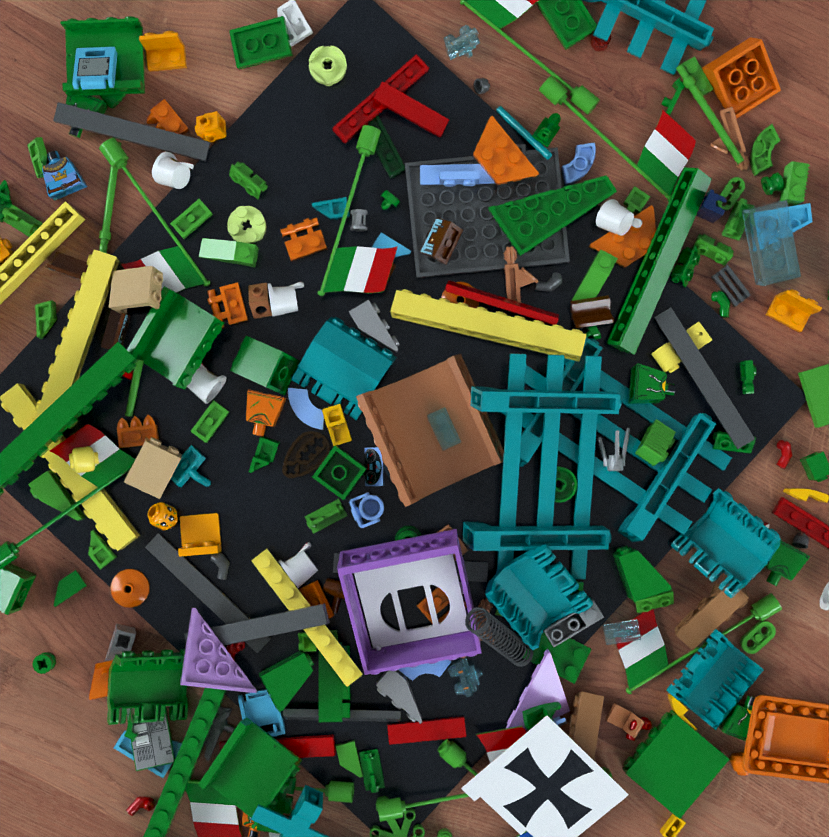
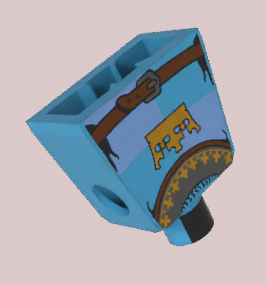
M52 151L47 154L50 163L42 167L47 193L51 199L55 201L88 187L68 157L60 158L58 151Z

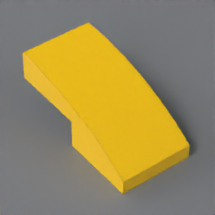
M341 404L322 409L333 447L351 442L352 438Z
M785 488L783 490L784 493L800 501H807L808 497L823 503H827L829 500V495L811 489Z
M668 694L673 711L696 731L697 728L684 716L688 709L671 694Z

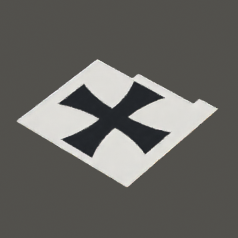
M548 716L544 717L461 788L474 801L481 797L520 835L528 831L533 837H578L629 795Z

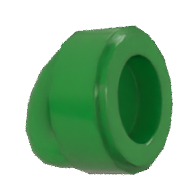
M387 190L381 195L385 199L381 205L383 210L388 209L391 205L397 207L400 203V200Z
M596 326L586 327L588 331L585 333L587 338L591 336L596 341L601 338V334Z

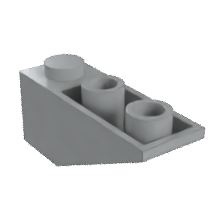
M367 300L349 311L360 331L397 353L399 351L397 347L400 344L394 335L391 337L387 330L390 327L385 319L380 320L377 315L380 311L375 302L371 304Z
M590 597L593 601L591 608L580 614L571 613L543 630L553 647L604 618L592 597Z
M116 623L104 662L113 660L115 655H120L123 651H131L136 636L135 628Z
M399 670L385 671L376 682L377 691L384 697L386 695L389 696L396 708H403L410 720L413 722L417 720L421 724L422 715L407 677Z

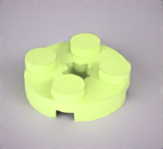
M320 46L311 53L309 57V70L313 79L326 86H332L343 79L346 74L347 63L345 55L339 48L335 46ZM331 61V62H332V64H331V67H332V68H331V69H324L325 66H324L323 63H324V62L329 63V62Z
M252 206L237 207L230 214L227 222L228 232L235 241L249 244L260 241L264 237L267 228L262 213ZM250 221L251 229L243 230V222Z

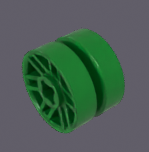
M557 466L556 482L560 481L561 484L559 488L555 487L554 502H565L574 496L577 490V480L569 469Z

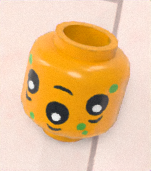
M164 502L152 505L148 511L150 524L159 529L168 530L175 526L178 521L176 509Z

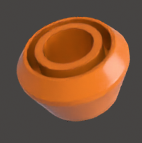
M744 752L732 753L729 761L733 770L738 775H749L742 766Z

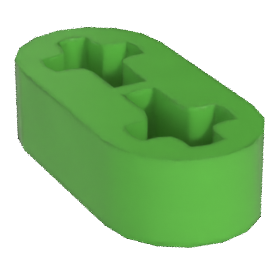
M734 177L728 181L719 195L725 198L729 196L730 198L727 201L729 205L722 206V202L718 200L716 201V206L721 207L725 211L731 209L744 191L745 182L739 177ZM738 183L739 189H736L733 193L730 192L733 188L732 184Z

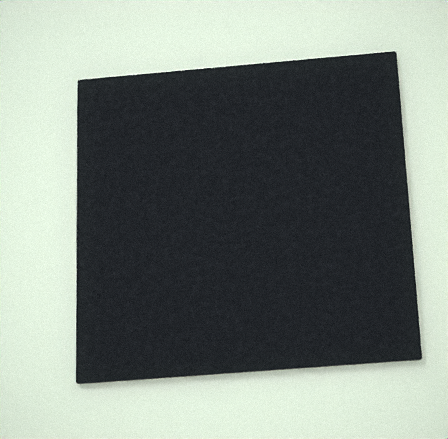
M348 0L226 131V138L218 139L209 149L206 162L199 160L194 165V168L190 170V179L187 185L182 189L173 188L155 207L207 281L210 280V285L207 287L202 284L186 288L177 293L213 315L211 305L208 304L207 299L209 296L207 291L215 289L216 296L221 295L219 287L238 282L248 316V321L229 325L227 318L223 319L224 327H222L221 332L213 341L211 349L202 360L203 365L210 372L218 377L221 375L226 376L224 386L213 400L230 412L207 443L193 434L191 430L212 401L205 404L188 387L184 390L174 386L172 381L143 363L133 417L136 416L143 426L145 417L150 415L155 421V425H157L158 439L162 442V445L175 447L182 455L191 445L200 451L206 459L196 471L209 479L211 484L206 487L190 477L182 487H179L170 479L160 499L124 483L128 472L104 488L140 536L122 550L117 551L110 547L117 557L101 570L88 555L91 541L90 533L95 529L109 546L107 543L108 538L96 529L95 521L85 515L83 511L85 508L81 504L79 508L85 515V519L77 521L65 515L47 527L57 539L110 588L113 578L119 572L125 569H136L142 572L149 582V594L142 604L132 608L179 652L181 649H186L184 633H187L189 629L192 608L197 609L209 627L225 624L145 548L158 533L162 534L177 550L181 548V516L219 514L221 553L225 555L230 563L227 580L217 578L219 568L211 561V554L185 557L250 619L289 611L251 561L266 549L270 551L279 563V560L285 562L295 556L307 542H310L312 546L305 553L312 560L318 571L298 589L318 580L323 591L327 578L340 581L339 574L333 573L334 553L395 541L398 530L408 525L416 527L423 536L437 533L449 524L452 529H457L458 537L463 542L464 522H479L490 526H499L503 462L440 489L407 507L400 501L398 490L385 471V486H365L364 474L345 500H342L312 478L317 469L300 477L287 478L284 476L282 468L285 456L292 443L302 433L316 431L323 434L328 439L331 450L333 449V443L325 419L323 430L308 426L296 416L289 402L288 389L284 396L230 371L232 362L236 358L245 336L283 351L301 362L311 342L325 322L331 317L341 319L344 325L357 329L361 333L360 335L365 338H371L358 329L349 313L352 309L369 300L371 304L375 302L380 311L377 315L380 320L385 319L390 327L387 330L391 337L394 335L400 344L397 347L399 351L396 353L376 341L378 346L389 349L396 357L376 389L405 379L458 354L462 355L475 386L508 389L510 354H526V365L545 378L547 377L548 354L392 318L390 311L396 290L402 291L405 289L416 295L427 294L433 299L439 300L447 282L453 281L465 282L475 289L507 298L505 269L416 278L406 171L390 179L376 152L369 157L365 156L349 208L350 217L346 218L337 248L355 246L372 248L380 233H383L409 249L411 253L410 255L394 258L393 264L396 265V268L383 292L359 293L339 291L328 292L324 296L318 295L342 218L330 220L313 208L312 203L347 197L348 201L362 156L356 149L361 131L345 144L332 128L374 92L382 81L385 82L416 54L429 67V71L409 87L404 94L448 118L449 121L439 138L392 110L384 109L378 116L404 164L473 156L491 116L496 119L515 144H525V151L536 150L497 112L373 0ZM320 46H335L345 55L347 63L346 74L341 81L332 86L318 83L310 74L309 57ZM330 61L329 63H327V62H324V63H323L324 66H325L324 69H331V68H332V67H331V64H332L331 61ZM238 161L240 163L243 162L253 171V174L250 175L251 178L257 174L266 182L268 188L264 192L261 191L259 199L248 194L243 186L232 180L229 175L232 164L235 165ZM560 171L562 188H564V180L562 172ZM385 190L400 200L397 207L391 205L386 210L381 208L382 202L385 200L381 195ZM200 199L213 215L188 237L183 239L170 223ZM599 205L566 226L569 263L524 267L538 281L547 282L553 273L558 272L562 275L563 279L561 285L552 292L535 290L536 282L520 287L521 303L559 314L557 325L570 331L572 329L580 330L583 334L588 331L586 327H575L571 319L570 301H572L596 254L599 252L591 249L589 245L609 232L596 225V217L601 208ZM252 206L262 213L267 228L264 237L260 241L253 243L259 248L256 267L199 258L202 238L235 241L228 232L227 222L230 214L237 207ZM362 209L368 211L365 223L367 231L356 232L350 230L352 226L351 210ZM152 210L111 255L116 256L119 260L117 270H125L121 264L135 262L157 251L178 245ZM317 217L319 225L313 226L312 229L314 232L322 231L327 249L291 261L285 245V241L291 240V236L283 237L280 229L286 228L289 224L295 225L304 222L303 220L307 218L310 220ZM250 221L243 222L242 224L244 226L243 230L251 229L252 227ZM307 229L296 232L297 237L308 234ZM644 255L625 268L615 263L596 296L609 295L611 314L614 317V323L596 325L601 334V338L597 340L599 346L602 347L598 356H602L601 370L627 388H630L631 368L636 364H642L663 371L651 354L669 341L654 317L671 307L685 330L699 321L712 338V341L700 348L699 352L753 436L756 437L752 453L721 450L732 457L724 471L700 455H696L686 472L712 489L705 503L679 486L676 487L666 503L692 521L688 528L689 530L712 504L713 493L718 488L723 492L806 402V397L796 384L688 286L684 288L681 281L678 283L673 282L671 274L635 355L621 352L608 344L607 341L645 257ZM298 282L304 283L303 288L295 289L298 311L274 317L253 318L249 305V285L267 283L268 285V283H271L272 287H284ZM111 287L79 378L109 351V349L102 348L101 344L112 310L109 308ZM75 294L56 314L57 320L45 337L40 339L36 335L0 374V396L19 383L27 388L37 402L42 399V387L45 381L48 382L50 376L48 374L51 363L55 362V350L58 345H61L63 339L61 333L63 328L68 325L69 310L74 308L76 302L74 301ZM458 297L457 302L463 303V297ZM219 302L220 312H225L223 302ZM479 302L478 307H483L487 309L489 312L495 313L496 311H500L507 314L506 316H521L524 317L526 320L532 322L536 320L527 316H523L511 311H507L498 307H494ZM151 306L127 308L126 314L130 315L131 319L123 344L126 350L152 308ZM259 306L255 310L263 313L267 309L264 306ZM746 360H753V365L756 366V376H754L753 380L754 393L751 394L742 393L743 381H741L740 362ZM680 362L678 364L680 367L671 374L669 371L665 372L667 374L666 383L676 385L675 394H665L663 401L651 404L685 427L688 426L694 415L699 413L707 414L716 425L706 441L714 445L713 433L718 430L721 432L726 431L687 369ZM121 376L122 380L115 387L111 386L106 391L107 395L102 400H96L92 404L93 408L87 414H82L77 418L78 422L71 429L67 428L63 432L65 439L89 424L103 432L119 447L117 424L123 418L130 428V423L133 417L125 416L132 380ZM311 377L310 382L305 388L301 386L302 381L299 384L291 381L288 388L307 389L311 403L321 410L333 406L339 396L338 394L334 402L329 404L317 396L323 384H321L316 394L311 393L313 386L317 382L314 378ZM584 377L575 391H583ZM527 384L524 385V390H534ZM248 390L286 398L275 427L266 425L264 437L280 442L275 459L269 465L263 466L252 473L249 472L261 436L252 434L255 423L246 421ZM343 398L342 403H341V407H342L343 413H344L345 407H346V406L349 404V402H350L349 400H347V399H345V398ZM1 400L0 453L24 431L22 427L19 428L14 423L13 415L3 409ZM354 404L348 415L344 413L352 441L338 446L365 465V448H375L377 446L374 443V436L371 430L366 425V418L363 412L357 421L350 417L355 407ZM624 404L621 405L619 414H600L624 431L630 428V435L639 441H642L648 427L652 424ZM487 412L504 449L506 416L501 412ZM560 413L559 433L579 445L581 420L570 413ZM596 431L595 457L603 461L598 438L601 437L607 458L609 459V455H615V443ZM315 438V445H308L309 450L306 453L302 451L300 459L308 461L310 453L316 454L315 448L317 446L323 447V438ZM675 439V442L671 446V448L666 450V452L669 453L668 456L670 455L678 440ZM542 442L529 462L522 467L519 466L516 526H537ZM142 446L120 449L136 459ZM619 447V455H621L622 448ZM558 451L557 466L569 469L577 480L578 464ZM626 452L623 471H617L646 491L658 474L657 471ZM37 456L33 460L34 464L27 471L23 470L19 473L18 480L12 485L8 484L4 489L42 525H45L62 512L36 499L30 492L29 483L46 471H52L48 466L49 462L47 459ZM296 465L287 466L288 474L296 473L294 470L296 468ZM593 475L590 526H604L609 529L611 542L609 543V549L588 550L586 579H575L584 582L583 591L589 598L592 597L604 616V618L571 637L582 644H585L627 598L612 553L617 552V548L627 545L638 550L655 568L672 549L671 544L681 534L659 518L656 519L643 541L632 542L618 533L617 530L636 509L638 504L595 475ZM557 481V482H556V487H557V488H559V486H560V484H561L560 481ZM66 488L69 494L72 496L73 493L71 492V490L69 488ZM367 492L370 495L379 496L385 506L383 514L379 517L380 521L360 528L352 515L350 500ZM576 492L571 499L565 502H554L553 526L574 525ZM363 498L358 499V500L355 501V504H356V506L358 507V509H359V503L361 502V500H362ZM339 499L348 516L313 534L306 523L305 516ZM158 502H164L174 507L177 511L178 521L175 526L168 530L159 529L149 522L148 511L152 505ZM362 517L364 524L371 522V520H366ZM463 542L468 549L463 555L464 561L488 562L487 582L468 581L473 605L476 608L480 605L481 600H485L487 584L496 574L498 551H473ZM514 550L513 559L529 550ZM551 550L556 558L550 563V566L561 562L563 567L570 573L572 550ZM353 574L354 581H355V585H356V589H357L358 596H359V600H360V604H361V608H362V612H363V616H364V620H365V624H366V628H367V632H368L369 639H370V643H371V647L373 648L372 642H371V638H370V634H369V630H368V626H367V622H366L365 615H364V611H363V607H362V603H361V599H360V595H359V591H358V587H357V583H356V579H355V575ZM430 585L431 592H432L435 588H437V586ZM130 586L125 587L126 592H131ZM424 586L397 591L406 629L433 625L417 607V604L426 597ZM323 591L331 607L334 596ZM388 593L380 606L381 616L390 627L400 630L392 595ZM341 599L338 612L329 618L330 623L326 624L329 630H337L338 641L342 642V646H350V658L363 673L360 678L350 685V700H343L342 703H350V710L401 711L400 722L412 721L407 717V712L403 708H396L389 696L386 695L384 697L377 691L376 682L384 672L376 675L364 674L346 601ZM450 603L437 614L438 620L449 611ZM493 604V608H491L492 610H490V614L497 618L500 622H502L505 626H507L519 637H521L516 631H514L511 628L509 622L505 619V617L495 615L496 607ZM303 629L269 636L271 639L258 653L244 642L245 648L235 654L236 664L257 691L266 689L258 673L297 653L300 643L298 633H304ZM481 641L482 653L472 657L466 656L464 659L459 657L451 660V663L440 677L427 673L419 675L413 681L407 677L422 715V720L464 716L466 737L448 740L456 743L467 753L465 763L471 768L486 753L484 745L476 734L506 729L507 721L513 710H516L520 702L519 699L525 687H528L532 680L531 676L537 667L532 662L522 667L516 666L484 641ZM522 645L520 646V649L517 652V654H515L513 657H516L520 653ZM523 647V651L520 654V656L513 660H517L523 655L525 647ZM318 648L317 651L303 652L304 654H309L314 665L311 668L313 672L285 709H319ZM227 690L226 696L240 708L238 695L242 694L244 701H247L245 694L249 692ZM283 717L286 733L273 736V738L334 735L335 756L300 758L302 760L300 765L324 787L329 785L330 781L354 782L353 802L341 803L369 829L373 826H378L382 830L393 832L387 821L380 822L379 814L376 810V801L379 797L386 796L389 799L400 797L401 801H405V804L443 798L469 772L464 766L453 768L440 757V753L437 750L446 739L389 745L387 724L400 722L342 721L319 723V720H286ZM274 723L260 727L266 732L273 731ZM355 740L358 755L362 751L378 749L385 788H380L376 793H371V790L366 791L364 778L358 777L340 765L336 744ZM441 802L412 807L416 812V818L411 822L407 837H410L413 833L414 826L421 824ZM408 812L406 815L412 817L413 813ZM404 813L403 818L395 819L400 829L403 824ZM377 830L373 831L376 835L379 834Z

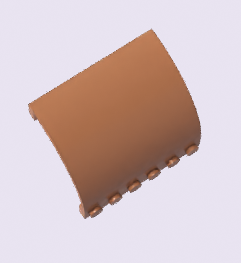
M461 354L454 355L446 361L405 379L356 396L358 407L366 418V425L374 436V443L382 454V461L387 466L391 481L395 484L399 499L405 507L455 482L503 462L504 449L488 413L481 412L470 406L471 386H475Z

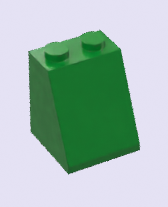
M245 336L244 341L240 345L239 352L232 362L230 371L285 396L300 360Z
M626 545L617 548V552L612 553L627 597L632 601L636 602L672 589L671 585L638 550Z
M11 563L0 570V611L2 613L10 615L22 609L37 576L36 574Z
M298 651L258 673L275 708L279 712L285 709L313 672L311 666L314 664L309 654Z

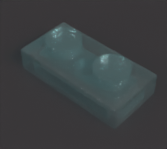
M445 407L427 415L442 450L461 443Z

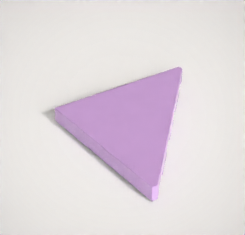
M192 608L180 685L257 693L256 688L233 660L197 609Z
M548 649L545 650L541 663L537 665L533 672L532 680L528 687H525L516 710H513L507 721L508 725L506 728L522 726L528 731L524 725L522 711L538 705L559 702L561 709L556 710L552 719L570 711Z

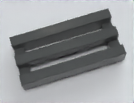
M728 265L711 277L734 307L751 295ZM724 272H726V273L728 274V276L731 278V280L735 283V285H736V286L738 287V289L741 291V293L743 294V296L740 294V292L737 290V288L733 285V283L730 281V279L727 277V275H726ZM718 276H721L723 280L726 282V284L729 286V288L733 291V293L738 298L737 301L728 291V289L725 287V285L722 283Z

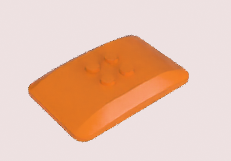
M771 695L757 696L754 699L742 760L743 769L750 774L829 784V704Z

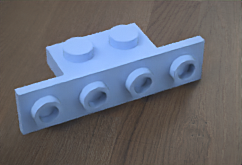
M480 164L420 165V185L452 187L456 184H463L464 186L496 184Z

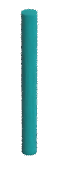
M502 106L497 108L496 112L547 160L552 157V153L534 139L532 134Z

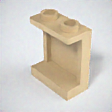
M153 266L113 271L109 308L119 314L127 313V308L151 306L154 309H159L163 273Z
M146 437L130 471H128L124 483L160 499L181 460L182 454L175 447L162 445V442L156 438L151 437L149 439Z

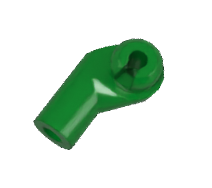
M714 291L711 294V300L719 303V315L724 318L729 317L730 300L723 291Z

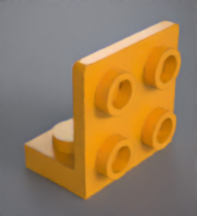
M165 31L163 34L145 33L143 36H139V41L146 50L149 72L187 68L185 45L178 33Z
M790 289L775 296L766 315L800 333L810 315L820 312L822 307L818 306V302L815 300L805 299L800 296L801 294L798 291Z
M218 513L180 517L182 547L178 549L179 557L215 554L222 551Z

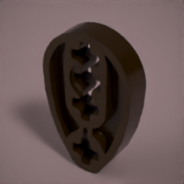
M307 431L298 436L285 456L282 468L284 476L287 478L300 477L318 469L330 453L331 449L328 439L316 431ZM315 438H323V447L317 446L315 448L316 454L310 453L308 455L310 459L302 461L300 453L302 451L306 453L309 450L308 445H315ZM288 465H296V468L294 469L296 472L295 474L287 473Z

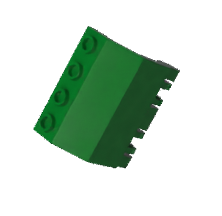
M181 649L180 652L161 650V653L144 650L142 654H134L133 651H123L122 654L115 655L109 669L108 725L125 724L126 709L130 708L132 723L164 721L165 706H170L169 717L171 721L176 719L186 720L188 716L187 686L180 685L185 649Z

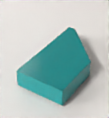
M347 197L314 202L312 207L330 220L341 219L347 205Z

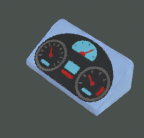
M365 448V466L368 467V470L365 472V486H385L382 454L379 448Z

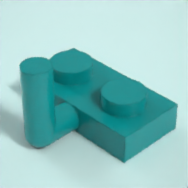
M191 445L181 456V460L171 480L177 486L182 487L192 477L198 483L208 487L211 481L196 471L206 457Z

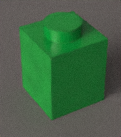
M817 451L800 459L809 480L821 482L828 478L829 462L824 451Z

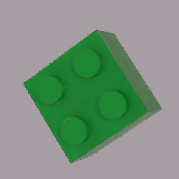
M335 445L312 478L342 500H345L368 470V467L341 447Z

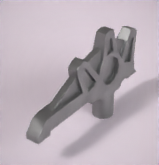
M221 706L205 743L206 751L204 756L207 761L210 760L221 733L226 731L232 734L235 730V726L227 723V719L232 711L231 708H223Z

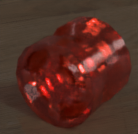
M611 34L607 42L593 35L590 41L591 47L598 52L606 50L611 41Z

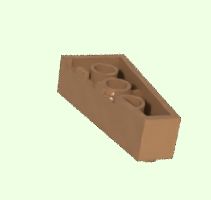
M716 583L712 587L713 590L710 596L703 597L696 607L697 610H691L675 627V635L692 651L696 647H701L705 643L706 638L715 629L719 630V625L724 621H729L734 615L733 612L747 604L749 596L745 587L733 598H730L724 593L725 590L719 589L720 584Z
M581 691L573 699V707L575 708L570 718L571 727L568 736L594 760L604 696Z

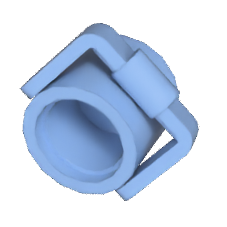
M369 492L357 496L349 502L354 520L357 521L360 528L379 522V517H381L385 508L383 500L377 495H370ZM363 498V499L361 500V502L359 503V509H358V507H357L356 504H355V501L358 500V499ZM362 517L366 520H371V522L364 524Z

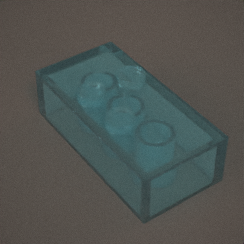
M787 200L743 209V220L756 285L766 286L801 277Z

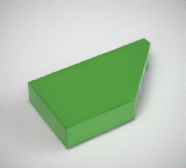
M36 137L27 146L36 177L44 178L42 167L46 165L47 152L43 138Z
M53 300L35 305L37 337L40 339L45 337L57 320L56 302Z
M94 529L90 533L91 541L88 555L101 570L117 556Z
M355 740L336 744L340 765L358 777H363Z

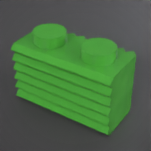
M792 161L785 166L783 175L784 190L781 191L779 204L794 206L805 200L804 194L807 189L805 186H807V175L810 170L808 168L810 167L809 164Z
M656 419L648 427L635 454L645 459L652 466H655L658 462H664L669 454L666 450L670 449L675 442L673 436L676 432Z

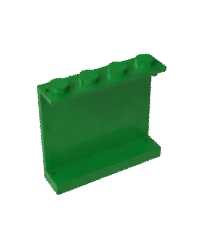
M127 16L125 19L107 17L104 20L96 18L77 20L71 18L67 19V21H61V25L65 29L67 83H62V87L67 96L145 93L144 48L139 41V36H143V25L138 18L133 16ZM115 47L117 63L114 88H109L108 80H106V89L82 90L81 84L79 89H74L73 73L76 48Z
M164 286L161 291L160 308L150 309L127 351L134 358L144 360L143 363L172 381L174 386L185 390L191 383L196 370L201 366L206 353L211 349L216 336L221 332L224 322Z
M671 709L669 713L666 712L662 716L661 723L650 730L649 737L645 742H641L637 746L635 754L625 760L623 770L627 776L680 819L730 759Z
M247 717L239 722L198 785L203 789L211 785L252 818L258 804L268 809H274L279 802L277 798L279 794H284L290 786L288 783L291 777L294 778L301 768L298 766L302 760ZM254 821L251 828L254 829L259 823Z

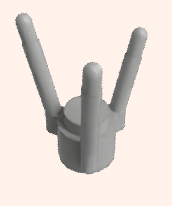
M630 428L626 429L621 455H619V430H616L615 455H609V459L607 458L602 438H598L603 457V466H607V471H623Z

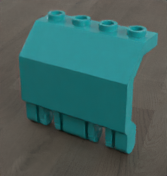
M331 317L325 322L311 342L291 380L297 384L302 381L301 386L305 388L310 382L311 377L314 378L317 382L313 386L311 393L316 394L321 384H323L317 396L332 404L339 394L334 405L341 404L343 398L349 400L350 402L345 407L344 413L348 415L355 404L350 417L357 421L362 411L358 407L356 396L374 391L396 357L389 349L378 346L373 339L360 335L361 333L357 329L344 325L341 319Z
M718 488L713 493V502L707 512L687 530L685 535L680 534L673 541L671 547L679 552L681 556H685L693 547L698 550L691 556L689 563L694 564V567L705 577H709L711 582L716 581L723 573L728 577L720 583L719 589L725 590L724 593L728 597L733 598L768 564L779 548L781 539L779 538L780 535L774 529H768L758 516H752L746 506L735 502L729 492H723Z
M546 544L534 550L531 549L505 563L488 582L485 592L487 600L494 604L499 614L505 617L511 628L521 636L522 641L532 651L539 647L543 630L549 627L551 623L571 613L580 614L593 605V601L584 591L570 595L579 588V584L563 567L561 562L547 567L549 563L554 561L556 556Z
M717 629L711 633L712 639L707 638V646L704 649L699 648L698 652L700 654L695 653L686 664L688 669H682V677L680 679L675 678L673 681L675 685L670 684L666 689L669 694L686 705L715 730L764 671L762 667L737 649Z

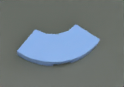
M595 142L576 145L574 159L561 167L565 186L578 182L588 173L595 159Z
M288 388L289 402L296 416L308 426L323 430V412L311 403L308 390Z
M451 660L438 661L435 664H421L413 668H400L399 671L412 681L425 673L440 677L451 663Z

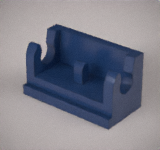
M712 189L705 194L696 216L714 223L725 212L721 207L716 206V201L719 200L722 203H726V198L714 193Z

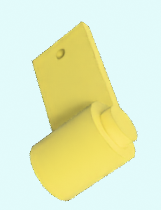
M699 321L686 330L698 350L712 341V338ZM669 342L651 354L664 372L669 371L671 374L680 367L678 364L681 360Z

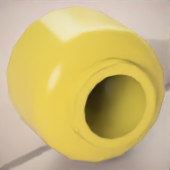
M90 446L74 448L72 453L69 454L70 468L74 469L76 473L94 471L95 464H99L98 452H93Z

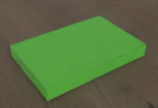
M829 364L798 373L815 428L829 424Z

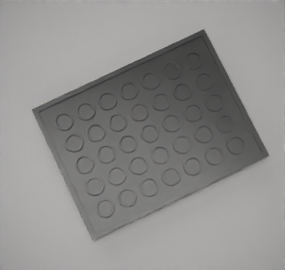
M558 147L547 148L552 153V157L548 160L537 150L525 151L526 158L539 172V175L534 178H524L520 181H510L501 185L475 184L474 186H464L463 184H456L452 187L420 185V165L479 164L474 156L405 163L416 278L503 270L505 268L504 264H507V261L504 260V251L506 247H511L512 244L489 212L488 207L498 206L506 202L562 188ZM436 218L451 221L463 230L447 265L440 263L431 256L420 253ZM566 227L522 256L516 253L518 258L515 260V263H518V267L569 263Z

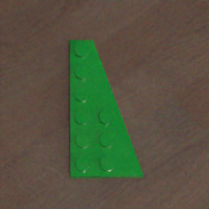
M607 175L579 184L568 185L564 188L546 191L498 206L488 207V210L514 249H516L518 255L522 256L614 195L617 190Z

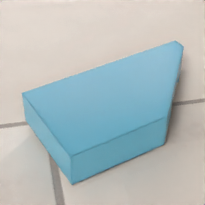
M380 233L372 248L381 249L398 246L395 257L410 255L411 253L409 249L383 233Z

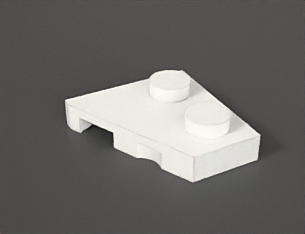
M289 0L277 8L278 17H285L291 47L313 34L311 27L295 0Z

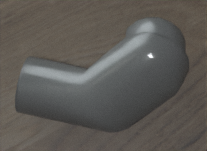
M558 272L553 273L547 282L539 281L536 283L535 290L554 291L561 285L563 281L562 275Z
M221 552L211 554V561L219 568L217 578L227 580L229 560Z

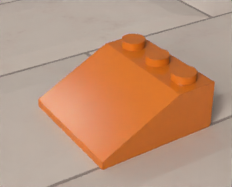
M750 37L702 67L713 87V92L723 108L733 107L736 119L781 91L762 39Z

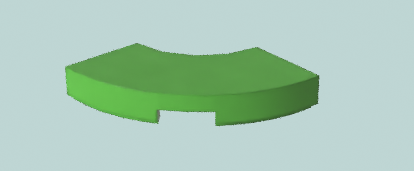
M773 124L766 127L757 136L752 145L750 164L754 176L773 166L771 161L772 150L781 141Z

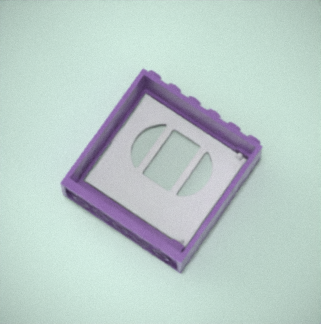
M457 529L340 552L337 570L365 675H376L389 670L397 671L405 667L413 668L426 663L435 664L438 661L455 660L464 656L472 657L482 653L480 638L469 631L465 625L467 614L462 594L465 597L468 613L474 608ZM453 554H455L461 582H459ZM353 573H354V575H355V579H356V583H357V587H358V591H359V595H360V599H361V603H362V607H363V611H364L365 619H366V622H367V626H368V630H369V634H370V638H371V642H372L373 648L371 647V643H370L369 635H368V632H367V628H366V624H365V620H364V616H363V612H362V608H361V604H360L358 592H357V589H356V585H355ZM430 585L437 586L443 590L450 602L449 613L441 623L438 622ZM424 586L433 625L408 630L406 629L397 591ZM388 593L392 595L400 630L390 627L381 616L380 606ZM476 616L472 619L471 628L476 619Z

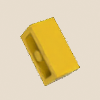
M672 814L660 829V833L664 837H676L686 822L684 819H679Z

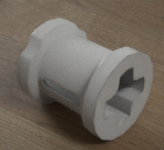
M362 209L351 210L352 226L350 230L356 232L367 231L365 223L368 211Z

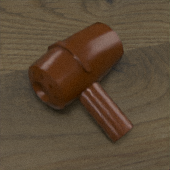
M327 578L323 591L334 596L331 609L333 613H337L341 599H345L341 582Z

